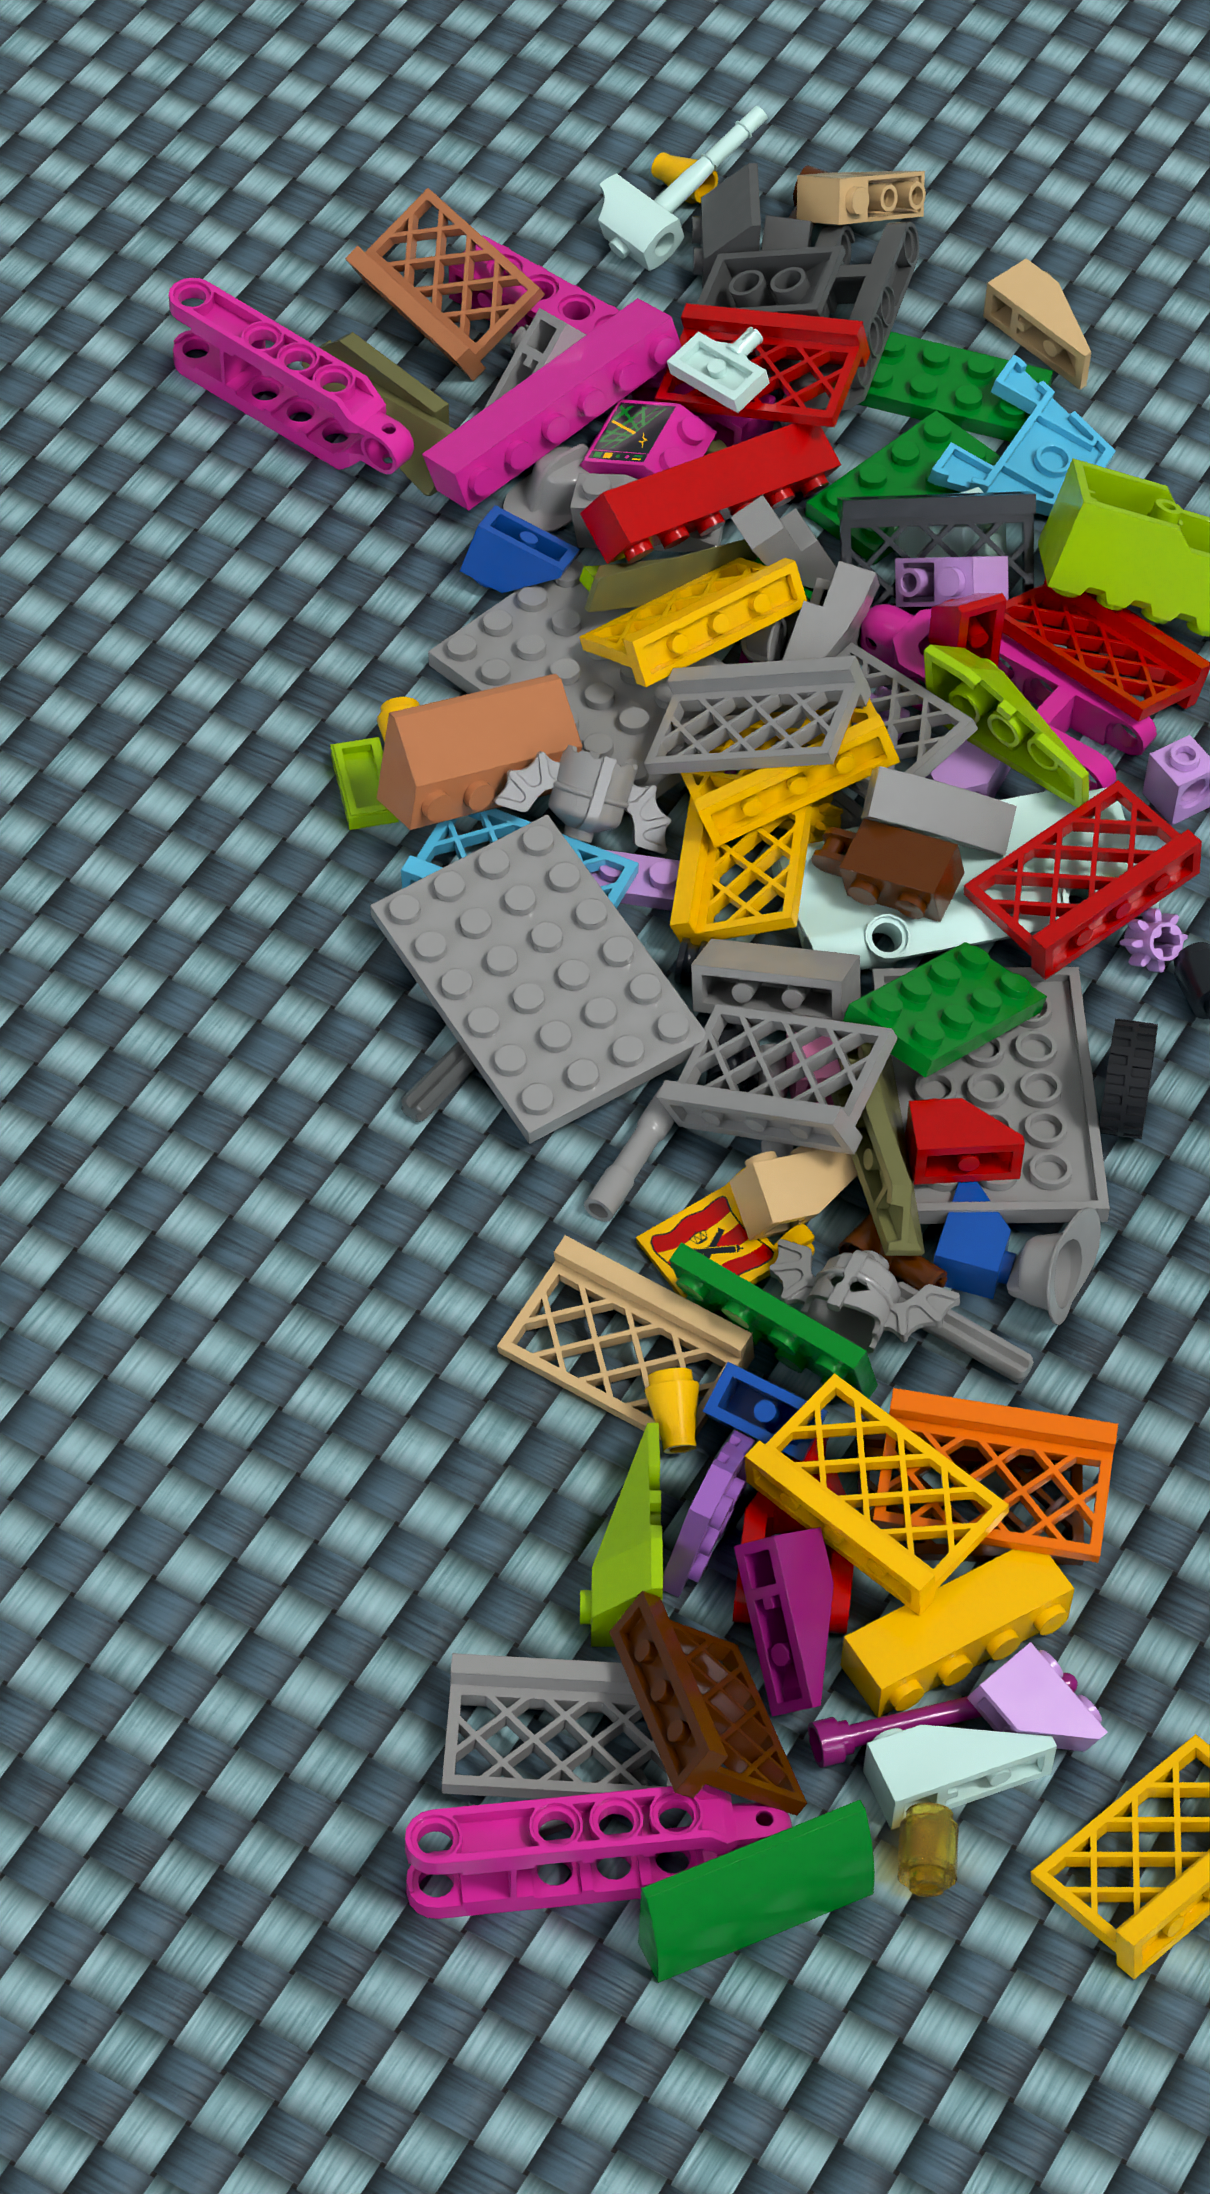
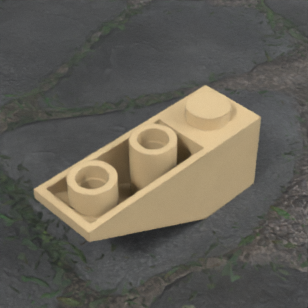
M925 171L839 172L797 175V219L811 221L812 223L843 225L924 217V201L926 197L924 187Z
M800 1146L792 1150L788 1156L777 1158L775 1151H768L750 1157L745 1161L746 1168L729 1182L749 1241L785 1234L794 1226L807 1223L818 1215L858 1174L851 1154Z

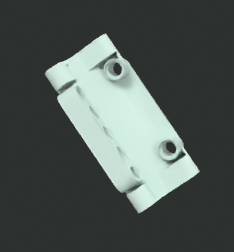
M1106 788L1089 791V800ZM1050 791L1001 800L1017 806L1006 855H996L958 845L965 873L941 922L925 917L913 919L893 908L879 904L868 906L855 901L851 896H847L842 877L823 872L813 865L811 857L815 850L822 849L825 843L824 840L808 844L797 921V930L802 949L860 955V970L892 968L901 959L948 951L964 942L974 946L1010 939L1001 928L964 895V885L1077 808ZM1116 801L1101 812V819L1125 820L1121 804ZM859 827L844 830L857 833ZM1072 831L1063 837L1062 845L1092 847L1093 833ZM1099 833L1098 847L1129 849L1130 835ZM782 856L772 865L773 878L789 865L790 860L785 856ZM1033 858L1024 864L1023 872L1054 874L1055 859ZM1061 859L1060 874L1090 876L1091 861ZM1097 861L1096 876L1119 877L1127 871L1128 863ZM994 884L984 892L992 899L1015 900L1016 885ZM1022 886L1021 901L1051 902L1052 887ZM1058 888L1057 903H1069V896H1079L1085 900L1089 897V889ZM1157 902L1150 908L1159 909V902ZM1019 915V924L1030 934L1039 932L1048 926L1050 922V916ZM875 933L888 935L894 943L895 951L883 952L879 950L873 943L872 935Z

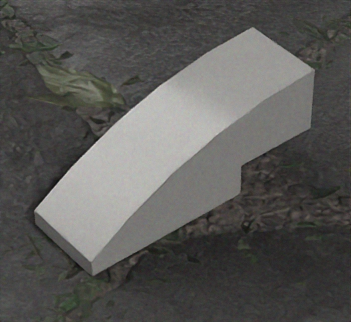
M762 495L731 516V519L752 551L766 566L783 558H789L796 561L803 586L814 589L817 577L832 581L836 566L796 508L779 519Z
M839 561L823 606L807 601L803 602L783 660L836 657L851 642L873 602L879 588L877 573Z
M878 766L872 769L861 819H869L960 846L1005 856L1017 806L946 783Z

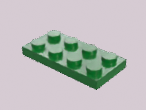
M890 332L866 398L858 404L919 420L925 419L937 410L965 431L1012 442L1030 416L1025 411L991 393L996 378L1009 360L896 332ZM1027 364L1025 371L1037 383L1044 381L1047 385L1051 386L1052 370Z
M936 410L806 502L805 515L840 540L837 497L961 493L960 491L934 485L927 481L932 468L951 442L992 466L996 465L1001 456ZM879 527L887 536L894 531V527ZM851 528V549L865 560L884 541L872 528ZM889 546L872 565L874 566L894 550Z
M964 942L853 1001L848 1005L843 1021L892 1028L898 1038L890 1054L926 1078L1041 1013L1047 996L1031 986L1025 977L1010 972L992 960L983 949Z
M682 1242L669 1259L677 1277L676 1284L683 1291V1294L687 1295L686 1299L752 1333L753 1346H756L761 1341L776 1350L774 1356L788 1368L798 1373H802L807 1368L822 1377L820 1381L822 1385L835 1373L868 1399L877 1388L878 1384L867 1351Z

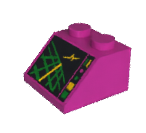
M621 399L613 407L579 466L589 473L622 474L641 479L704 456L717 431L681 404Z

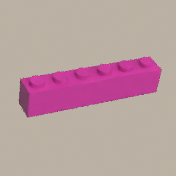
M637 298L425 451L422 455L436 490L465 509L471 510L668 366L667 360L682 347L672 317Z

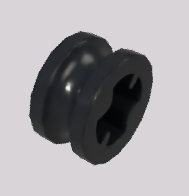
M683 937L676 962L675 983L682 984L686 979L692 981L691 964L707 945V941H702L700 945H693L690 938Z

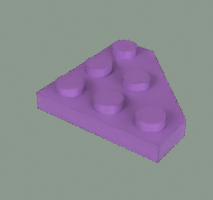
M734 1430L729 1442H726L717 1459L711 1464L688 1510L663 1575L664 1591L679 1598L688 1578L697 1583L700 1581L713 1553L712 1550L718 1538H721L732 1516L740 1494H743L748 1484L746 1482L744 1456L752 1448L755 1439Z

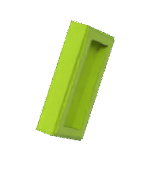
M375 737L330 744L331 759L349 830L399 822V819L377 800L383 757L380 738Z

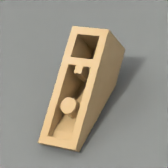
M1027 258L987 283L983 317L1079 390L1087 386L1091 350L1059 282Z

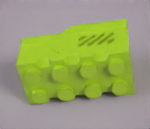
M1072 458L1051 513L1038 539V547L1047 586L1051 587L1056 593L1069 598L1080 596L1083 592L1097 595L1096 600L1100 605L1114 611H1120L1129 605L1140 607L1144 617L1160 624H1165L1168 621L1171 622L1174 618L1187 621L1186 626L1192 632L1210 637V517L1183 510L1175 503L1166 485Z

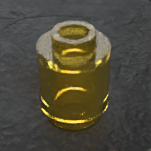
M918 1803L907 1809L906 1818L900 1822L897 1878L901 1884L908 1887L915 1895L923 1897L938 1896L957 1882L959 1826L953 1820L951 1809L937 1803Z

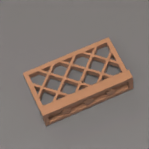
M429 188L407 208L366 252L357 246L345 258L357 274L472 381L486 369L481 360L545 295L541 288ZM431 206L439 211L437 227L418 229L419 219ZM466 236L465 252L446 254L447 237ZM436 239L435 256L416 258L417 241ZM407 243L405 260L387 262L382 258L394 244ZM494 261V276L492 278L473 280L475 262ZM464 264L463 281L443 284L445 266ZM434 268L433 285L414 287L415 270ZM504 271H506L509 275L504 276ZM521 285L527 290L515 304L502 305L504 287ZM493 289L491 307L471 309L473 291ZM462 293L461 311L441 312L442 295ZM426 297H432V302L429 301ZM490 318V329L475 343L469 337L470 321ZM456 322H460V328L455 324Z

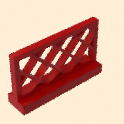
M686 303L681 315L684 327L679 339L681 346L686 344L698 331L715 341L728 344L734 343L748 327H753V329H757L760 332L763 342L748 354L757 356L749 361L762 368L766 367L772 377L769 378L770 383L739 413H736L697 389L687 394L673 393L675 387L684 382L671 375L667 367L655 396V401L678 403L690 412L835 428L857 368L865 367L870 356L863 321ZM780 359L801 360V362L782 372L774 365V362ZM826 363L843 365L841 369L826 377L818 369V367ZM810 372L816 379V382L795 392L789 383ZM780 387L788 396L774 404L762 403L759 399ZM824 392L830 398L826 410L807 408L804 405L805 402Z
M1046 578L1042 585L1006 601L1002 631L1004 634L1139 722L1175 703L1184 709L1196 704L1209 673L1210 662L1127 608H1123L1120 611L1110 610L1097 602V595L1083 592L1075 598L1062 596L1047 586ZM1015 619L1029 621V623L1019 622ZM1042 624L1060 627L1061 629L1045 627ZM1053 644L1067 646V648L1057 647ZM1081 649L1098 652L1099 654L1083 652ZM1092 669L1105 671V673L1095 672ZM1119 674L1137 677L1138 680L1119 676ZM1130 694L1143 696L1144 700L1139 701Z
M1118 780L964 885V895L1031 956V968L1046 980L1200 873L1202 841L1189 829L1181 834L1177 832ZM1118 801L1131 812V821L1101 819V812ZM1072 831L1093 833L1092 847L1063 846L1062 841L1063 837ZM1099 833L1129 834V849L1098 847ZM1136 835L1158 836L1166 844L1156 851L1135 849ZM1033 858L1055 859L1054 874L1023 872L1024 864ZM1061 859L1091 861L1090 876L1060 874ZM1097 861L1128 863L1127 871L1119 877L1096 876ZM994 884L1016 885L1015 900L992 899L984 891ZM1022 886L1052 887L1051 902L1021 901ZM1058 888L1089 889V897L1079 904L1057 903ZM1019 915L1050 916V922L1048 926L1032 936L1019 924Z

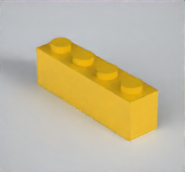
M1012 1549L937 1588L935 1600L920 1616L904 1605L844 1636L840 1666L877 1718L894 1709L896 1711H904L918 1703L924 1696V1693L943 1683L946 1686H951L960 1682L972 1671L973 1667L991 1658L995 1661L1004 1659L1012 1654L1021 1642L1038 1633L1048 1635L1058 1630L1069 1617L1075 1588L1050 1555Z

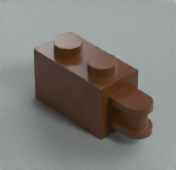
M865 818L857 833L837 827L826 828L822 836L825 842L822 849L815 850L811 857L813 865L819 870L842 877L847 896H851L855 901L868 906L879 904L893 908L909 918L921 919L925 917L941 922L965 873L958 844Z

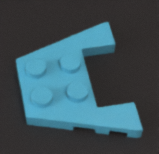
M1013 355L996 378L991 393L1030 414L1024 425L995 466L951 442L932 468L927 481L934 485L960 492L977 487L983 492L1030 491L1036 494V513L1049 516L1072 458L1107 468L1116 450L1075 411L1069 414L1053 399L1055 391L1044 381L1037 383L1025 371L1027 364L1018 356Z

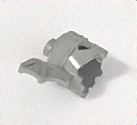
M568 744L566 750L562 753L560 762H555L544 752L539 751L534 761L528 767L507 771V783L504 789L494 798V803L520 812H527L539 795L545 790L552 789L549 808L565 824L562 834L588 843L592 842L594 833L617 828L621 823L625 810L630 815L634 845L662 854L667 852L665 832L671 823V818L663 814L657 806L655 798L657 787L652 784L643 787L634 785L639 765L627 763L619 765L617 759L603 756L599 759L600 753L582 750L578 753L577 747Z
M780 1239L777 1242L778 1258L769 1267L771 1277L778 1279L783 1285L781 1300L788 1305L792 1303L803 1304L801 1313L867 1351L868 1355L874 1352L884 1331L893 1332L901 1342H907L909 1336L919 1328L928 1326L941 1328L946 1313L954 1306L960 1305L959 1293L931 1284L925 1285L910 1299L898 1303L901 1290L895 1276L888 1270V1261L882 1255L870 1250H856L854 1253L844 1252L834 1256L827 1261L823 1270L818 1272L815 1277L812 1274V1250L807 1246Z

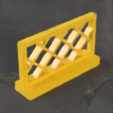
M739 557L579 636L584 651L631 667L636 684L648 687L670 676L673 668L687 667L799 611L803 602L807 601L795 560L783 558L766 566Z
M869 698L866 707H855L833 764L743 769L737 775L725 774V771L681 773L708 835L716 848L871 776L872 769L878 766L888 768L899 763L900 760L880 715L877 714ZM821 709L815 712L821 716L830 709ZM772 712L769 715L774 719L784 712ZM805 717L806 720L800 728L807 725L811 721L807 717ZM759 720L739 734L744 738L765 724ZM788 728L785 731L791 735L799 729ZM821 733L806 744H811L808 747H820L824 742L825 735ZM775 736L754 750H767L776 741L781 740ZM729 739L709 753H721L735 743Z
M690 795L670 927L680 943L683 937L690 938L693 945H700L702 941L709 942L711 938L722 940L797 927L813 803L750 831L732 848L726 844L715 848ZM788 817L794 820V826L779 840L770 834ZM762 840L771 846L753 863L744 858ZM785 856L790 860L789 865L775 878L772 879L764 873L777 860ZM735 864L743 868L744 871L726 887L719 883L720 877ZM756 879L766 885L748 902L738 897ZM779 895L784 899L783 911L768 914L759 913L775 896ZM729 903L739 909L726 921L713 923L714 917Z
M835 1373L766 1444L759 1440L744 1456L747 1483L805 1528L821 1527L824 1542L919 1616L935 1600L937 1588L1009 1513V1504ZM835 1396H838L854 1408L855 1422L822 1425L821 1410ZM861 1414L869 1421L862 1422ZM815 1417V1425L807 1426ZM887 1433L897 1441L898 1455L865 1457L863 1435ZM857 1436L858 1458L825 1460L823 1438ZM817 1438L818 1461L793 1462L781 1452L792 1440ZM905 1448L913 1454L905 1455ZM930 1466L941 1474L942 1488L908 1490L907 1468ZM900 1468L902 1491L868 1493L866 1471ZM860 1471L861 1494L838 1496L827 1488L826 1473ZM812 1474H819L820 1482ZM948 1480L957 1487L949 1488ZM974 1499L988 1510L977 1523L953 1524L950 1501ZM944 1502L946 1525L912 1527L910 1504ZM903 1504L905 1528L881 1529L870 1521L869 1507ZM863 1507V1515L854 1508ZM954 1537H963V1538L955 1545V1543H954ZM947 1538L948 1554L933 1569L914 1555L913 1540ZM897 1541H906L907 1548H905Z
M1196 1734L1031 1871V1882L1117 1954V1966L1132 1979H1136L1210 1915V1849L1207 1852H1181V1832H1210V1817H1180V1798H1210V1782H1179V1772L1195 1758L1210 1769V1745ZM1147 1798H1173L1174 1817H1138V1806ZM1132 1812V1817H1126ZM1107 1832H1132L1133 1852H1097V1840ZM1139 1832H1174L1175 1852H1139ZM1090 1847L1091 1852H1084ZM1065 1867H1091V1887H1065L1054 1876ZM1097 1867H1133V1887H1097ZM1139 1867H1175V1879L1166 1887H1140ZM1182 1867H1188L1184 1872H1182ZM1084 1902H1091V1908ZM1098 1902H1134V1914L1115 1929L1098 1914ZM1140 1902L1146 1903L1140 1908Z

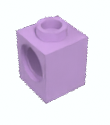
M1191 735L1149 754L1142 793L1171 826L1210 807V756Z

